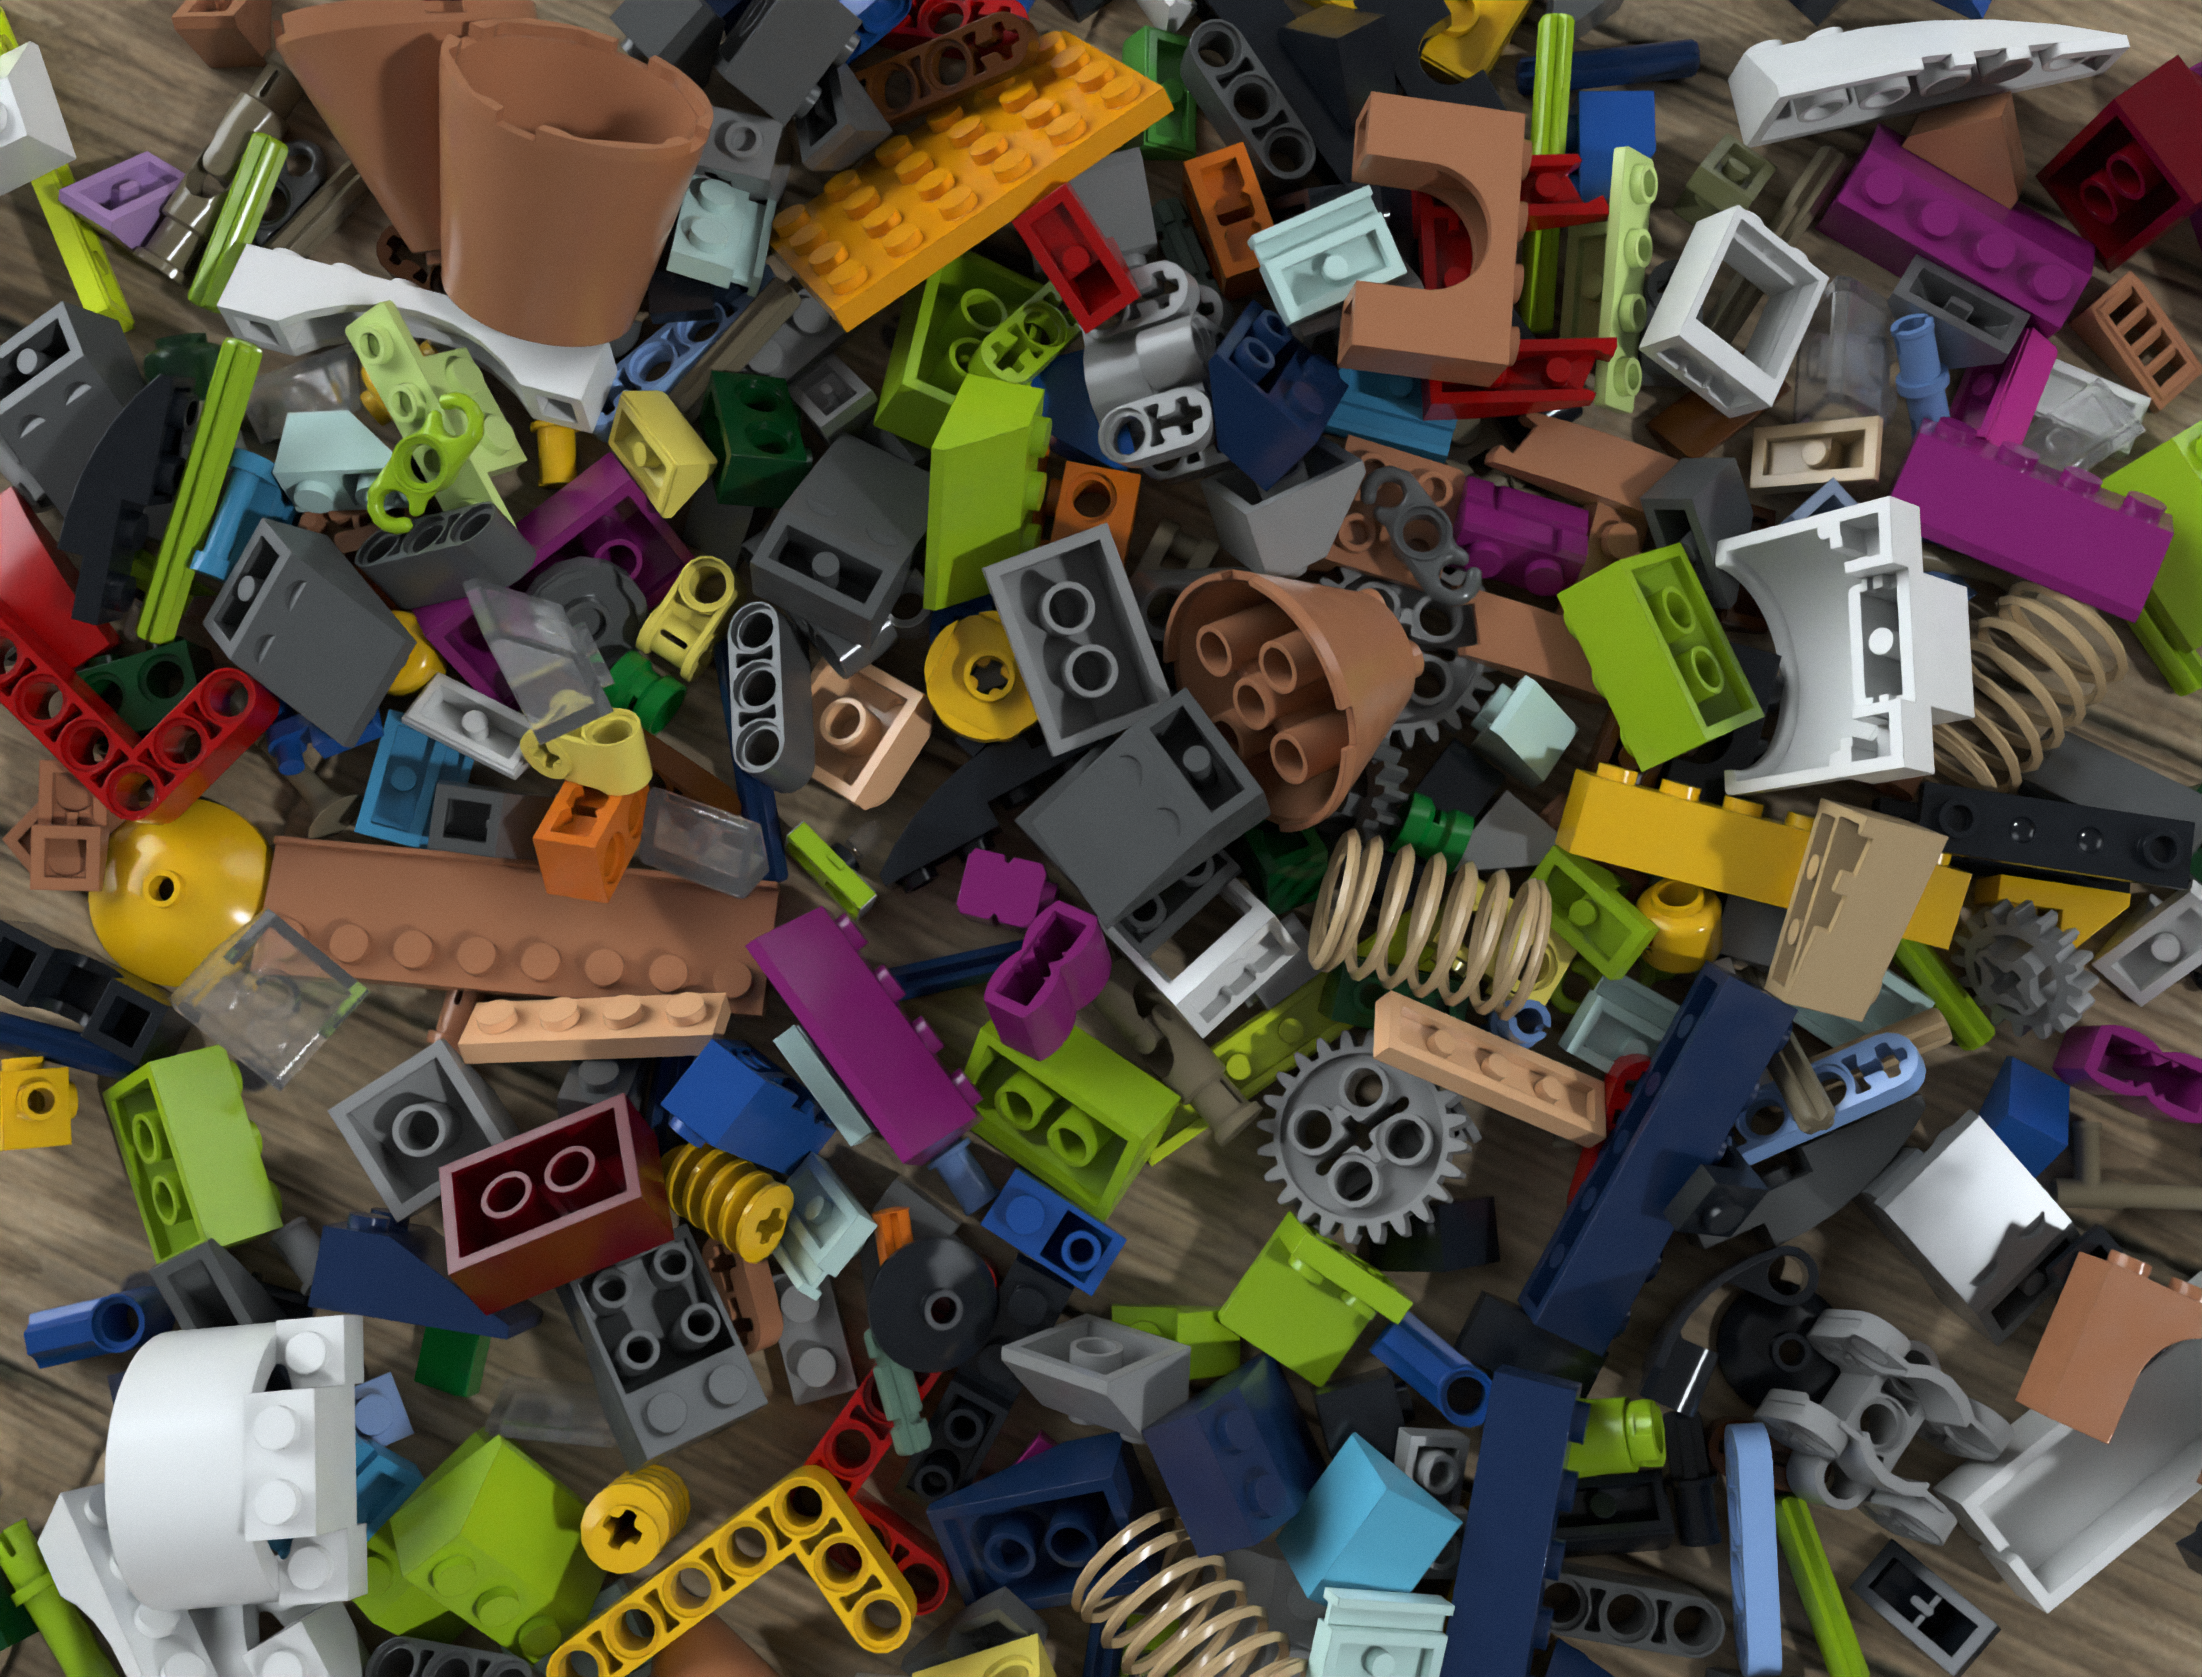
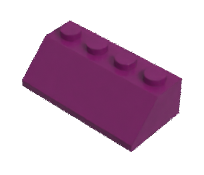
M1879 122L1814 229L1899 278H1902L1911 261L1918 254L2031 314L2024 328L2034 327L2047 339L2059 331L2092 276L2096 245L2019 201L2010 210L1903 148L1902 144L1906 137Z
M1925 417L1923 418L1890 484L1887 496H1892L1920 507L1921 537L2135 623L2174 535L2173 517L2165 513L2167 506L2164 503L2137 491H2129L2125 497L2101 487L2103 481L2099 477L2078 467L2065 466L2063 472L2041 464L2038 462L2040 456L2023 445L2003 441L2000 447L1975 438L1977 431L1970 425L1957 419L1940 417L1939 421L1935 422Z
M611 451L515 524L516 529L536 550L534 564L520 580L503 589L412 609L424 636L476 691L517 712L522 708L520 705L521 693L541 673L546 672L528 652L518 622L522 597L536 576L557 562L580 556L606 559L629 573L643 592L649 611L665 598L685 565L690 560L695 559L694 555L665 518H662L639 485Z
M820 906L748 943L745 947L903 1164L924 1165L984 1119L975 1107L976 1104L983 1100L982 1095L961 1068H958L952 1074L949 1072L936 1054L945 1045L922 1015L914 1021L907 1015L898 1002L907 995L885 964L880 965L874 970L860 951L869 942L846 912L836 918L832 912Z

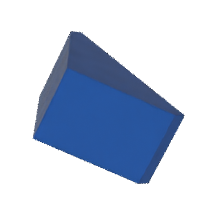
M2007 1056L1978 1113L2034 1178L2068 1146L2070 1086L2013 1056Z

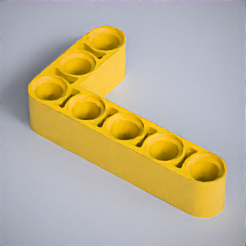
M804 1465L786 1475L575 1630L551 1655L546 1667V1677H584L574 1670L571 1663L572 1651L581 1650L595 1658L598 1665L597 1677H625L793 1552L854 1640L863 1649L875 1654L889 1653L899 1648L907 1639L917 1612V1598L910 1584L836 1478L825 1468L817 1465ZM797 1486L813 1488L822 1500V1512L811 1517H806L796 1512L790 1502L791 1489ZM741 1527L757 1529L766 1540V1554L760 1557H751L744 1554L736 1543L735 1533L737 1529ZM836 1543L853 1545L859 1551L862 1558V1567L853 1572L838 1570L829 1559L828 1548ZM686 1568L701 1570L710 1581V1595L705 1597L690 1595L681 1583L682 1570ZM875 1600L890 1601L899 1609L901 1622L892 1628L877 1626L869 1618L867 1605ZM630 1609H639L646 1612L653 1620L655 1634L651 1637L635 1635L626 1623V1612Z

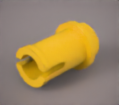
M536 419V421L530 423V431L537 433L538 487L543 489H562L577 477L575 433L580 432V430Z

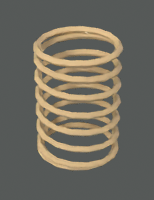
M2032 581L2015 583L2011 585L2007 596L1999 597L1997 606L1999 617H1986L1978 620L1977 636L1979 640L1970 639L1971 650L1990 657L2015 681L2028 688L2040 701L2048 716L2026 708L2013 700L1996 683L1981 674L1972 663L1973 684L2008 712L2019 725L2025 737L2004 729L1974 707L1975 718L1969 720L1979 727L1996 746L2003 757L2002 759L1968 741L1947 723L1932 725L1933 740L1955 756L1974 777L1954 767L1935 752L1934 768L1968 788L2005 794L2017 792L2022 783L2021 773L2038 770L2043 761L2042 751L2060 747L2065 737L2064 729L2080 725L2086 715L2085 707L2101 703L2108 691L2107 685L2123 680L2129 669L2124 645L2111 626L2092 608L2081 601ZM2032 591L2044 594L2063 603L2084 618L2104 638L2115 654L2117 663L2114 669L2108 672L2104 671V667L2093 647L2061 615L2035 599L2022 596L2021 593ZM2020 607L2026 608L2045 619L2066 636L2083 655L2089 667L2070 658L2052 645L2032 625ZM1993 627L2009 633L2035 659L2053 669L2063 680L2071 695L2048 687L2038 681L2015 658L1996 646L1988 633V629ZM2078 681L2096 685L2091 694L2083 696L2082 688ZM2055 702L2075 707L2069 717L2062 718ZM2032 723L2053 728L2049 739L2040 741L2039 734ZM2009 744L2031 750L2032 753L2028 761L2019 763ZM1987 765L1998 770L2010 772L2007 783L1997 785ZM1931 775L1924 776L1921 783L1926 781L1941 784Z
M1354 828L1343 833L1336 843L1328 862V870L1325 872L1314 910L1308 945V958L1312 968L1328 973L1345 959L1347 971L1352 980L1361 981L1376 969L1378 979L1385 989L1391 990L1407 978L1409 987L1415 997L1424 998L1438 987L1445 1005L1454 1007L1469 996L1472 1006L1478 1014L1486 1015L1495 1009L1500 1020L1508 1021L1524 1007L1533 990L1548 942L1552 917V897L1545 881L1530 878L1521 885L1516 893L1497 956L1493 979V995L1485 1002L1480 998L1479 981L1493 955L1508 906L1510 881L1505 869L1492 874L1485 886L1473 924L1468 951L1466 979L1456 993H1451L1449 970L1461 946L1477 892L1479 877L1478 868L1474 861H1469L1462 865L1455 876L1442 919L1436 967L1427 982L1421 985L1419 982L1418 959L1429 937L1444 889L1447 863L1443 853L1440 852L1430 857L1425 866L1412 909L1406 955L1396 972L1389 976L1388 946L1397 928L1406 902L1414 870L1415 851L1410 843L1400 848L1394 858L1382 899L1376 942L1363 965L1358 968V932L1364 921L1375 889L1383 856L1384 843L1379 835L1368 840L1361 857V840L1357 830ZM1347 853L1342 886L1327 933L1333 889ZM1493 902H1494L1493 909H1492V913H1491V917H1490V921H1489V925H1488V928H1487V930H1486V926H1487L1488 918H1489V915H1490L1491 907H1492V904H1493ZM1523 917H1524V922H1523L1521 934H1520V936H1519V939H1518V942H1517V945H1516V948H1515L1513 957H1512V959H1511V961H1510L1511 954H1512V950H1513V946H1514V942H1515V939H1516V936H1517L1519 927H1520V925H1521L1522 919H1523ZM1345 922H1346V928H1345V930H1344V932H1343V935H1342V937H1341V934H1342V931H1343V928H1344V925H1345ZM1533 941L1528 964L1519 988L1509 1006L1506 1007L1505 999L1518 979Z
M1164 1507L1149 1512L1126 1526L1097 1552L1076 1580L1072 1592L1071 1605L1075 1612H1081L1083 1623H1101L1108 1620L1101 1635L1102 1647L1115 1649L1122 1648L1131 1643L1122 1658L1121 1669L1123 1674H1141L1154 1667L1147 1677H1164L1189 1651L1218 1631L1209 1644L1173 1677H1213L1232 1662L1234 1664L1222 1677H1240L1252 1663L1261 1646L1273 1642L1278 1643L1279 1646L1275 1661L1248 1677H1291L1299 1672V1677H1305L1309 1660L1289 1657L1291 1643L1288 1633L1268 1631L1269 1616L1266 1607L1247 1605L1248 1591L1245 1582L1226 1579L1227 1565L1224 1557L1212 1555L1199 1558L1195 1550L1194 1556L1185 1558L1166 1568L1175 1556L1182 1541H1191L1177 1508ZM1170 1518L1175 1520L1173 1531L1164 1533L1142 1544L1121 1559L1097 1582L1088 1593L1085 1601L1083 1600L1085 1589L1096 1573L1119 1549L1136 1535L1154 1524ZM1167 1547L1160 1573L1145 1582L1132 1594L1101 1599L1129 1570L1150 1555ZM1203 1566H1214L1216 1571L1214 1582L1207 1583L1184 1595ZM1183 1575L1169 1594L1148 1615L1130 1629L1113 1637L1127 1617L1147 1598L1170 1581ZM1229 1590L1235 1592L1237 1599L1234 1608L1226 1610L1199 1626L1211 1612L1222 1592ZM1200 1603L1187 1621L1169 1639L1150 1654L1135 1662L1137 1656L1156 1635L1173 1620ZM1251 1616L1256 1617L1258 1624L1254 1635L1241 1640L1216 1656L1230 1639L1241 1619Z

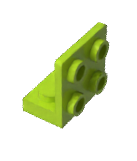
M1289 1210L1224 1303L1217 1317L1223 1326L1315 1386L1322 1387L1367 1323L1373 1320L1377 1312L1399 1325L1413 1305V1302L1392 1278L1332 1238L1319 1235L1317 1228L1311 1224L1302 1223L1297 1219V1215Z

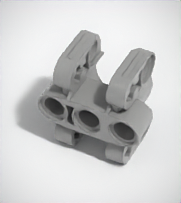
M1167 260L1152 262L1130 270L1141 293V297L1147 301L1138 303L1136 299L1122 309L1118 322L1106 330H1099L1096 327L1085 334L1078 323L1079 328L1082 330L1085 345L1083 356L1085 382L1092 408L1100 426L1098 430V443L1102 453L1109 460L1123 466L1142 468L1150 478L1167 485L1189 482L1216 474L1236 465L1213 444L1217 438L1208 365L1209 359L1234 325V310L1231 303L1213 288L1198 285L1196 279L1188 271L1176 263ZM1167 280L1179 287L1177 291L1160 296L1164 293V282ZM1205 304L1214 310V314L1204 317L1200 314L1199 305ZM1130 421L1129 432L1135 452L1124 455L1118 447L1117 437L1124 424ZM1181 457L1179 463L1169 471L1161 472L1156 466L1158 463Z
M1824 1309L1806 1338L1815 1350L1839 1367L1841 1374L1820 1405L1810 1401L1809 1394L1806 1392L1770 1389L1754 1413L1753 1420L1755 1422H1762L1771 1437L1793 1450L1787 1463L1786 1478L1790 1489L1798 1498L1807 1503L1839 1510H1849L1857 1507L1876 1524L1895 1535L1943 1546L1957 1524L1958 1520L1954 1514L1927 1491L1930 1486L1928 1482L1897 1477L1890 1473L1915 1434L1947 1454L1992 1462L2001 1455L2014 1435L2013 1427L1991 1408L1972 1398H1968L1952 1377L1941 1372L1938 1357L1930 1346L1921 1341L1908 1340L1893 1325L1869 1312ZM1865 1409L1870 1417V1426L1867 1432L1861 1431L1860 1418ZM1832 1463L1835 1470V1479L1832 1486L1827 1490L1824 1482V1473L1827 1466Z

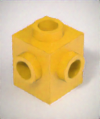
M44 1056L2 1059V1071H0V1151L72 1145L71 1119L76 1116L78 1110V1092L74 1082L69 1081V1068H44Z

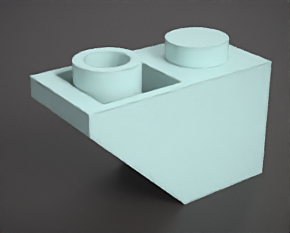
M349 410L287 413L272 473L297 512L321 514L329 511L367 510V492L391 458L392 451ZM390 492L385 497L384 508L385 511L393 508H409L407 497L401 492Z
M1525 675L1513 688L1510 689L1502 683L1494 695H1490L1470 724V726L1479 731L1470 748L1531 789H1534L1544 782L1579 728L1535 680Z

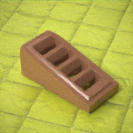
M2131 270L2113 283L2068 323L2132 391L2152 398L2148 408L2154 414L2161 411L2202 374V365L2147 287ZM2116 308L2125 316L2117 325L2109 317V314ZM2132 327H2135L2142 335L2133 344L2129 345L2124 335ZM2152 344L2160 353L2144 366L2138 355ZM2169 362L2177 371L2159 387L2152 376Z

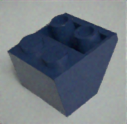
M1254 299L1243 310L1208 361L1217 447L1267 492L1317 443L1349 387L1340 378L1337 368L1331 361L1322 355L1312 353L1292 334L1291 328L1286 327L1279 314L1271 310H1265Z

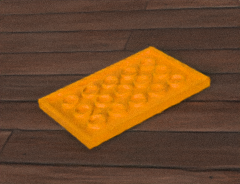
M1064 29L1060 32L1046 33L1039 37L1040 47L1038 56L1030 68L1018 75L963 97L958 101L956 100L932 110L927 115V122L907 136L898 135L882 143L875 151L876 157L857 170H845L833 176L825 184L823 193L805 205L796 204L780 212L772 222L768 247L781 264L847 333L1027 211L1058 187L1071 181L1172 112L1174 108L1164 87Z

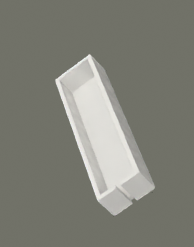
M2202 1271L2190 1279L2188 1283L2202 1288ZM2189 1339L2172 1344L2140 1373L2109 1445L2030 1409L2011 1424L2014 1429V1435L1998 1458L1992 1462L1969 1458L1932 1488L1944 1505L1948 1507V1510L1954 1514L1967 1534L1982 1543L1978 1548L2017 1596L2048 1614L2202 1488V1485L2197 1483L2202 1470V1339Z

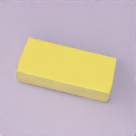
M658 390L622 391L609 435L608 445L662 518H672L709 478L717 467L718 461L666 393Z

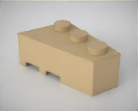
M1821 798L1764 989L1786 1004L1863 1022L1870 1005L1876 1001L1880 993L1882 979L1949 837L1896 816Z

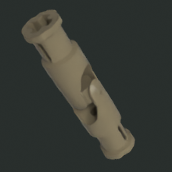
M267 50L263 56L267 64L248 93L239 92L216 129L214 139L203 148L161 211L165 218L145 247L137 246L132 254L142 263L181 287H185L189 280L185 274L203 245L209 243L251 135L255 132H261L281 141L290 128L286 120L305 93L279 52L275 50ZM209 173L226 190L211 198H202L203 183Z
M1107 944L1112 959L1111 974L1103 990L1091 1003L1133 1047L1159 1080L1170 1090L1181 1096L1180 1103L1183 1106L1190 1104L1216 1133L1214 1140L1221 1147L1224 1146L1261 1113L1262 1107L1257 1101L1249 1102L1224 1074L1225 1064L1197 1033L1188 1026L1179 1014L1170 1007L1161 994L1127 957L1120 958ZM1168 1039L1172 1053L1162 1046Z

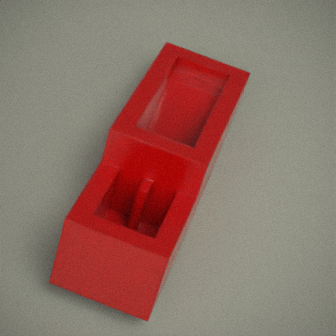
M11 486L0 493V598L75 672L85 670L84 664L88 660L108 655L123 645L124 641L110 623L93 625L71 619L80 572L65 552L57 549L58 543L30 508L18 489Z

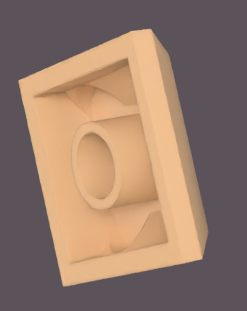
M822 656L811 673L815 767L811 778L842 796L852 805L866 811L869 808L883 804L892 796L931 735L934 725V709L924 693L872 664H869L849 679H843Z

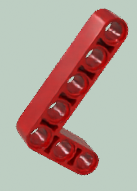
M0 598V702L111 813L120 819L159 826L173 822L272 725L278 716L280 707L278 696L248 673L226 667L214 670L208 674L142 739ZM15 646L18 655L16 663L11 670L6 672L4 668L5 656ZM245 686L249 696L247 706L241 713L233 716L230 710L231 697L237 689ZM60 690L63 697L62 708L56 716L51 718L48 709L49 702L52 696ZM198 732L202 743L201 751L196 759L188 763L184 755L185 743L191 735ZM105 734L109 743L108 753L97 764L93 755L94 745ZM151 779L155 790L154 798L149 806L142 809L138 800L139 789L144 782Z
M976 1252L988 1266L995 1282L996 1292H998L1000 1274L996 1264L989 1256ZM940 1297L933 1303L931 1315L934 1320H941L948 1314L950 1303L947 1297ZM872 1368L803 1466L817 1465L827 1469L836 1478L866 1523L876 1526L883 1533L885 1539L884 1549L904 1577L905 1569L916 1563L928 1565L936 1572L939 1585L927 1592L913 1589L917 1598L916 1615L923 1616L934 1612L943 1603L953 1575L937 1542L861 1487L893 1443L890 1430L894 1427L893 1420L887 1421L882 1401L876 1390L877 1384ZM913 1371L921 1402L942 1372L922 1373ZM847 1429H856L864 1433L871 1445L870 1455L862 1460H852L846 1457L841 1452L838 1444L840 1432ZM802 1486L791 1489L790 1502L796 1512L806 1517L818 1515L808 1511L803 1506L800 1499V1489ZM836 1543L828 1548L829 1557L849 1572L856 1571L862 1567V1558L859 1551L853 1545Z

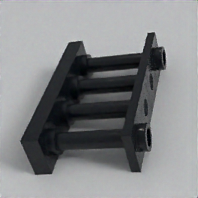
M1926 781L1920 783L1918 803L1879 797L1872 801V811L1896 816L1948 836L1949 838L1942 854L1952 855L1949 865L1971 873V878L1973 879L2002 874L2130 893L2131 882L2177 890L2188 889L2195 822Z

